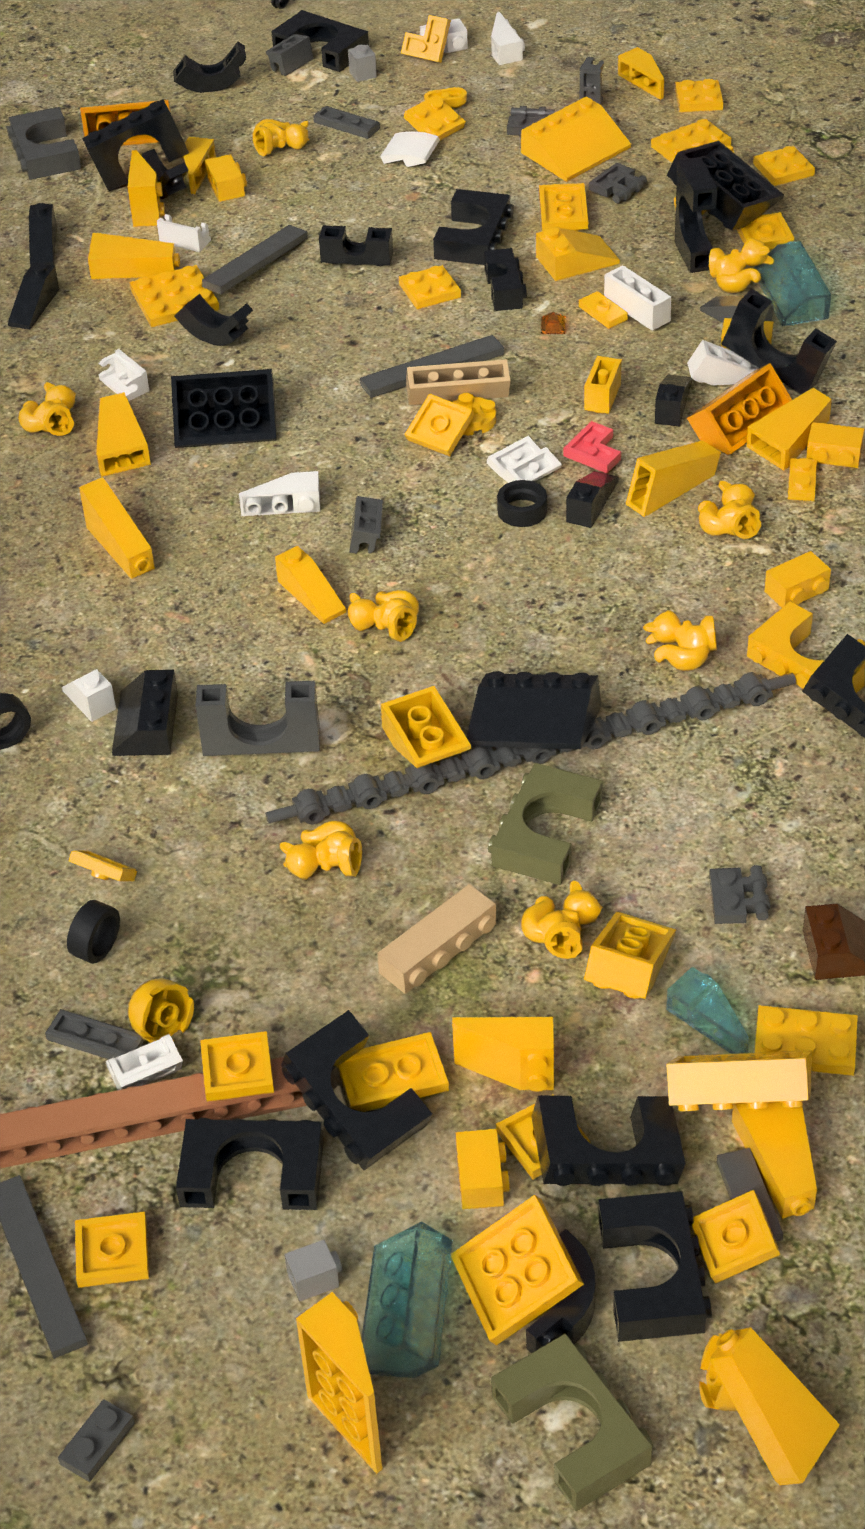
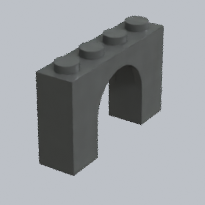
M60 107L8 117L10 126H6L8 137L11 139L17 160L20 161L22 172H27L29 180L81 169L79 151L74 139L50 144H38L43 141L67 137L65 120Z
M315 680L286 682V713L279 720L265 725L246 723L232 713L229 706L226 684L197 685L195 707L203 756L320 751V723Z

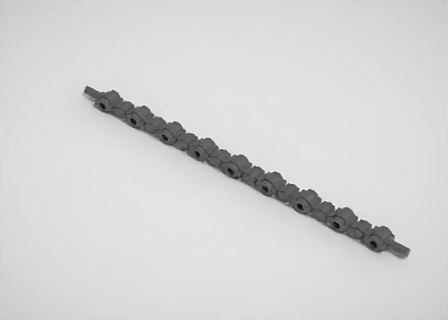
M748 672L739 680L734 681V687L731 684H721L714 688V693L709 688L703 689L701 686H695L689 689L686 694L680 696V702L677 698H667L665 701L660 702V707H658L655 702L639 701L631 709L626 710L627 716L623 712H614L606 716L605 722L601 717H597L582 748L598 749L606 741L611 740L610 734H613L615 738L625 737L628 734H632V728L637 733L643 732L645 735H651L656 733L660 727L666 726V719L669 723H679L686 719V714H689L691 719L697 717L701 721L707 720L715 712L720 711L719 705L724 709H731L740 705L741 699L745 704L751 703L753 706H760L768 698L773 697L772 690L796 684L795 675L790 673L767 679L766 677L763 678L762 674L757 675L754 672ZM471 746L470 750L461 753V760L457 756H450L440 760V765L438 766L435 762L419 768L411 764L410 767L405 768L406 774L403 775L401 771H391L384 775V780L382 781L378 775L372 777L370 774H361L355 778L354 782L348 783V790L344 786H334L327 790V795L323 796L321 790L315 792L313 789H304L298 793L297 797L292 798L293 805L265 812L268 824L297 816L300 823L306 822L313 825L321 822L324 816L330 815L329 809L333 808L334 812H344L352 808L351 803L355 802L357 808L363 806L365 809H374L382 801L387 800V793H390L391 797H401L409 793V788L412 787L414 792L420 791L423 794H430L436 791L438 786L444 785V778L448 782H457L465 778V773L468 772L470 777L476 776L479 779H486L492 776L495 771L500 770V763L504 767H514L521 763V758L524 757L526 762L532 761L533 763L542 764L548 761L550 756L556 755L555 748L496 747V750L493 751L491 747ZM559 749L560 752H564V751H565V752H570V751L572 750V749Z

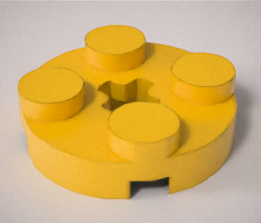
M470 393L460 394L458 399L453 401V403L472 409L475 414L463 435H474V431L479 430L485 433L496 424L494 401L475 397Z

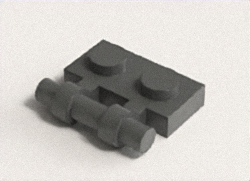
M520 106V108L511 107V116H509L507 124V135L521 136L522 129L555 113V109H547L546 107L535 109L527 108V106Z
M616 162L589 182V190L605 197L613 193L615 195L612 198L615 203L624 202L631 197L633 192H639L643 188L644 184L647 183V178L644 175L636 177L634 169Z
M752 866L749 877H742L741 868H716L709 870L715 924L746 923L747 913H756L758 920H766L769 917L768 910L771 905L769 896L765 892L768 886L767 877L763 874L761 866ZM744 892H753V897L745 898Z

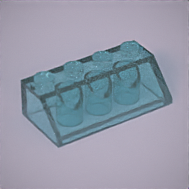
M801 241L778 244L767 254L774 259L775 263L772 265L760 264L754 267V269L761 273V280L758 283L766 297L773 301V310L782 326L829 319L831 293Z
M422 1221L374 1246L361 1337L370 1375L415 1378L439 1366L453 1240Z

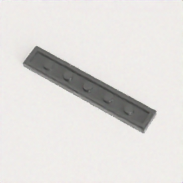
M292 225L284 227L202 279V287L218 294L224 293L308 239V232Z
M493 335L360 377V385L370 398L406 387L407 367L486 361L504 355V347Z
M19 1175L0 1182V1223L53 1359L87 1346L85 1334L21 1176Z

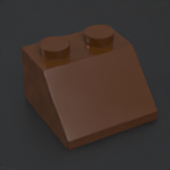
M839 904L805 906L803 935L814 979L865 976V921Z

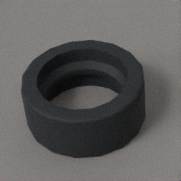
M516 480L505 484L499 489L497 494L499 518L504 523L516 527H528L540 523L547 514L546 490L540 484L529 480ZM516 500H528L535 504L517 507L509 503Z
M0 693V715L7 712H15V715L7 726L0 729V750L19 743L26 736L31 726V717L28 710L18 697L8 693Z
M90 900L85 903L76 913L67 935L68 952L91 964L98 963L105 958L119 932V911L97 900Z

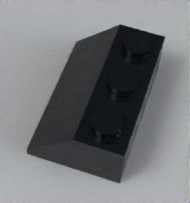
M174 669L145 670L121 691L112 756L171 754L178 699Z

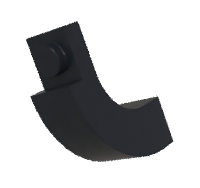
M237 41L226 57L213 65L199 64L185 55L173 70L174 82L188 90L200 93L220 91L231 86L241 77L239 67L246 60L245 45Z
M155 149L140 154L156 172L157 181L162 183L163 195L160 196V199H165L187 188L184 183V177L189 170L185 162L167 169L161 162Z
M198 294L174 317L189 333L199 340L216 346H224L232 343L249 329L245 324L249 322L247 316L253 309L246 303L232 316H225L216 312Z
M567 1229L563 1230L559 1235L584 1285L558 1302L526 1329V1349L530 1353L535 1352L564 1334L575 1344L584 1335L593 1318L596 1291L594 1266L587 1250Z

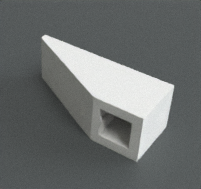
M497 12L491 35L492 56L499 65L523 60V51H525L524 40L518 36L508 20L500 12Z
M318 471L290 473L239 493L241 516L320 512Z

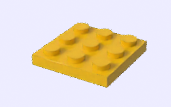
M197 265L185 266L182 269L166 271L159 275L142 277L129 282L130 290L151 328L178 321L174 316L198 294L215 311L220 310L219 302L214 293L202 287V279L204 277Z
M533 1195L450 1254L487 1337L495 1345L500 1344L584 1285L542 1199L536 1195Z

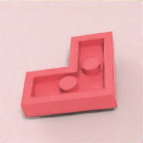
M591 421L563 448V456L608 473L621 460V451L606 446L613 438V429Z

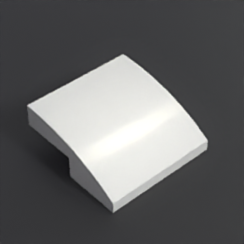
M425 132L395 133L380 157L384 164L403 160L406 167L424 164L440 139L436 135Z
M529 436L488 456L487 464L508 483L516 480L535 482L562 466L547 447L540 449Z

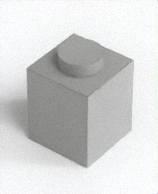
M357 45L355 48L348 49L349 72L354 79L359 82L376 78V57L369 45Z
M325 1239L284 1254L287 1274L299 1302L339 1287L338 1272L342 1271V1265L337 1252L329 1251Z

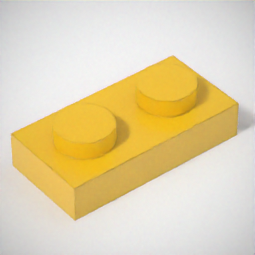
M790 458L788 500L814 501L817 460Z

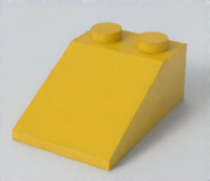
M132 150L128 194L133 227L157 226V220L161 216H165V204L160 202V196L163 195L162 183L157 181L156 172L139 152Z
M559 227L548 228L545 231L536 233V258L555 281L620 264V259L598 235Z
M435 686L381 704L382 728L393 747L416 768L471 749V744Z
M616 911L591 945L584 980L592 982L594 986L601 989L611 988L621 991L630 998L646 999L655 984L674 939L676 929Z
M452 1017L454 1064L519 1090L536 1092L554 1090L553 1017Z

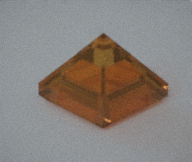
M556 312L542 316L541 334H565L566 316Z

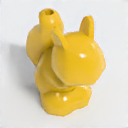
M273 119L260 121L256 124L252 137L257 152L261 156H267L276 147L283 148L285 143L294 149H301L310 140L308 138V130L306 129L309 122L304 121L300 124H290L289 122H280Z
M748 238L741 252L738 249H733L730 254L725 255L720 248L711 249L709 270L712 278H716L718 286L723 291L739 293L744 291L752 281L758 283L761 280V273L757 269H744L746 266L772 265L775 262L772 257L767 255L770 249L762 241Z
M46 382L44 384L46 391L45 401L40 405L32 400L25 402L23 408L19 411V424L29 433H36L42 430L56 436L66 435L71 432L74 426L70 409L74 406L76 393L65 385L55 386Z
M720 481L718 486L723 491L721 501L724 505L720 509H718L714 502L709 500L702 501L699 504V524L708 535L728 534L742 539H749L757 535L762 526L759 510L751 505L755 493L745 484L731 485L726 481Z
M404 590L387 593L380 591L375 596L376 604L372 600L361 598L356 593L350 594L351 604L348 608V618L356 630H366L375 624L379 630L388 628L389 636L395 641L403 642L411 636L415 629L419 612V602L412 593Z
M667 610L658 615L653 622L643 626L645 631L652 632L646 638L647 644L657 642L668 643L655 650V660L661 663L664 659H667L678 670H695L706 661L709 652L717 651L714 616H705L701 620L700 625H692L689 620L683 621L681 625L678 616L673 611Z
M341 821L325 822L312 831L303 830L301 833V844L279 843L280 849L286 854V859L283 863L284 867L288 868L289 872L302 880L310 878L319 865L325 871H329L332 867H338L345 876L356 877L361 866V841L359 838H356L354 830L348 824Z
M575 880L570 883V894L565 898L562 910L554 911L555 905L552 899L548 896H541L536 899L534 905L526 909L521 919V929L527 939L536 943H544L551 954L564 959L575 958L582 951L581 925L595 922L603 908L591 892L583 890L580 883Z

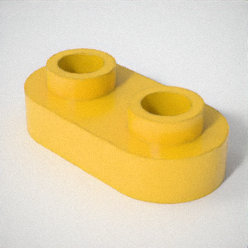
M459 87L433 90L424 95V101L438 95L453 108H459L467 102L466 90Z

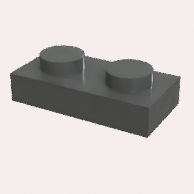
M103 1399L58 1456L60 1465L90 1482L135 1424L133 1416Z

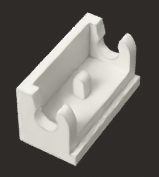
M165 214L166 221L163 218L157 220L159 241L174 243L175 247L201 252L211 241L206 223H201V228L172 223V217L168 214Z
M120 349L115 350L114 354L100 361L99 364L102 367L110 364V367L99 374V379L116 394L125 392L128 401L149 392L146 370Z
M170 1034L106 1061L107 1068L117 1090L149 1084L181 1070L183 1063Z

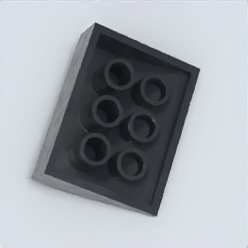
M719 140L677 152L666 175L677 186L678 160L701 157L717 186L716 208L706 211L719 219L725 228L732 231L746 227L784 197L782 192Z
M272 369L171 376L175 448L277 441Z
M501 671L486 673L477 689L466 738L471 746L581 749L601 709L598 675H588L587 673L560 675L557 672L546 674H531L530 672L504 674Z

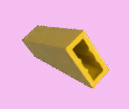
M92 233L88 264L91 279L142 278L176 270V267H180V255L175 253L174 243Z
M815 388L806 391L749 425L747 448L783 471L788 469L790 458H797L807 447L812 422L826 424L830 420L832 399Z
M125 392L100 398L96 455L101 477L151 465L148 444Z
M702 440L637 458L626 505L643 517L648 516L713 477L721 452Z
M101 477L80 486L79 490L86 528L125 573L133 579L155 569L152 548L106 480Z
M782 1101L768 1102L767 1108L749 1109L747 1108V1103H733L732 1123L745 1148L751 1149L764 1185L781 1218L793 1215L802 1216L814 1209L817 1186L803 1107H782Z
M751 1327L738 1330L730 1329L718 1339L716 1343L718 1348L711 1356L710 1361L774 1480L779 1485L803 1483L840 1424Z

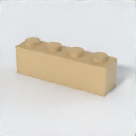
M507 359L407 367L406 388L409 405L423 404L429 394L451 402L457 400L458 396L463 393H470L475 397L484 399L508 397L510 375Z
M468 884L377 953L379 974L404 994L414 987L420 986L428 976L436 970L445 967L454 956L461 951L467 950L475 940L483 934L489 933L496 925V903Z

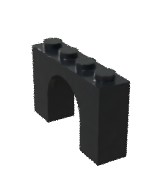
M304 10L299 11L271 31L273 46L293 34L309 36L310 43L328 42L321 48L323 67L337 72H341L349 66L348 49L355 48L357 45H369L368 31Z
M164 99L152 102L148 107L140 111H134L127 117L111 122L107 127L93 131L82 138L108 192L128 183L127 177L119 163L118 154L123 143L133 136L143 134L154 137L160 143L169 163L189 153Z
M701 157L678 160L674 243L690 273L709 270L710 250L713 249L704 230L702 210L716 208L717 186Z
M456 189L451 200L452 221L474 223L482 226L475 229L439 227L433 239L434 259L484 265V251L497 249V245L502 242L503 231H507L508 219L513 217L514 205L510 204V195Z
M751 288L739 301L721 344L758 368L771 363L782 383L800 394L814 388L837 341L815 328L804 340L798 354L789 355L778 351L767 340L763 328L765 318L773 301Z
M847 634L811 675L802 692L865 738V702L856 694L852 683V677L865 661V646Z
M348 1010L286 1052L281 1066L287 1081L292 1085L296 1084L303 1093L302 1096L306 1105L312 1111L316 1110L323 1118V1124L328 1133L334 1138L338 1137L345 1146L344 1150L350 1161L354 1164H359L363 1170H366L424 1128L430 1120L432 1112L412 1088L385 1107L372 1112L353 1110L337 1098L331 1085V1072L362 1050L370 1036L350 1010Z
M538 1095L531 1117L543 1184H557L559 1186L570 1184H591L593 1186L604 1184H625L627 1186L658 1184L660 1186L678 1184L686 1162L673 1105L669 1106L668 1096L637 1097L630 1116L636 1146L623 1152H609L599 1149L590 1144L581 1135L576 1122L572 1096Z
M240 1118L232 1120L186 1119L176 1182L179 1206L214 1208L218 1176L222 1167L239 1154L256 1151L272 1155L283 1165L280 1183L283 1210H317L324 1146L322 1122L311 1120L278 1121L275 1119L244 1120Z
M683 1191L598 1199V1222L603 1249L637 1245L656 1247L667 1253L674 1260L678 1268L668 1281L658 1286L614 1291L613 1313L618 1342L705 1333L706 1318L712 1317L711 1302L709 1296H703L701 1287H705V1272L703 1265H697L695 1256H699V1242L697 1234L691 1235L689 1226L693 1224V1212L691 1204L685 1205Z

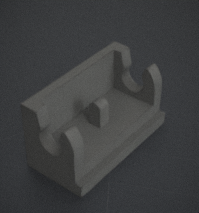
M293 34L266 51L272 70L274 72L278 70L277 63L281 75L284 76L314 59L309 36Z
M587 57L580 67L579 100L587 96L602 105L603 60L599 64L593 65V57Z
M361 496L356 497L349 553L357 554L360 543L369 544V554L374 551L377 538L380 539L383 500Z

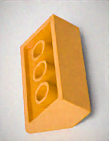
M164 100L171 113L169 100ZM155 101L80 108L84 137L93 131L107 127L111 122L127 117L134 111H140L148 107ZM142 134L129 138L122 146L157 143L158 141L152 136Z
M769 363L745 376L687 419L701 441L703 440L717 450L730 455L747 443L749 425L790 402L792 398L773 366Z

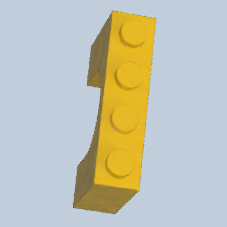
M791 601L788 602L748 636L747 657L779 676L793 673L796 678V685L804 689L811 675L824 661L806 658L794 650L795 647L811 635L813 613ZM861 639L857 640L865 646V641ZM865 661L852 677L856 693L865 686Z

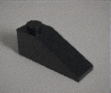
M37 203L30 205V267L33 263L54 265L57 224L53 204Z
M33 263L23 276L8 320V326L29 330L33 327L59 291L56 267L54 265Z
M668 374L663 379L655 399V424L680 427L692 384L691 377Z
M593 471L576 481L566 497V522L592 528L617 485L619 477Z

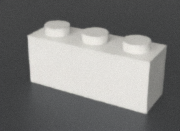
M623 265L605 274L604 296L625 310L629 316L652 331L671 321V296Z

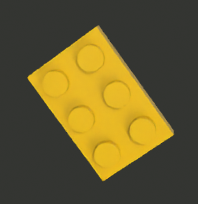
M701 119L690 125L682 126L679 129L652 138L651 147L672 163L677 152L718 140L722 144L731 146L732 138L707 119Z
M584 183L539 185L542 231L556 227L574 231L588 229Z
M758 1005L754 1053L812 1050V1072L854 1076L858 1015Z
M431 1032L363 1048L337 1066L349 1107L360 1112L385 1107L410 1088L420 1098L449 1091V1082Z

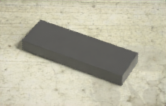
M324 106L313 116L314 123L369 139L380 129L378 121L329 106Z
M60 1009L45 1032L48 1041L106 1059L119 1057L148 1044V1041L144 1040L134 1031Z
M747 1148L717 1155L716 1162L730 1199L732 1200L754 1190L759 1198L775 1241L783 1240L782 1228L751 1149Z

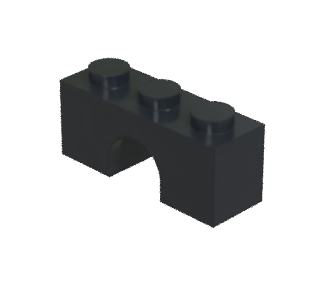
M323 225L319 236L321 263L390 265L393 256L392 228L369 227L366 240L362 243H356L347 237L346 226Z
M512 248L484 251V270L487 283L491 284V300L494 311L522 309L523 299L527 298L526 284H523V273L520 270L519 258L514 257Z

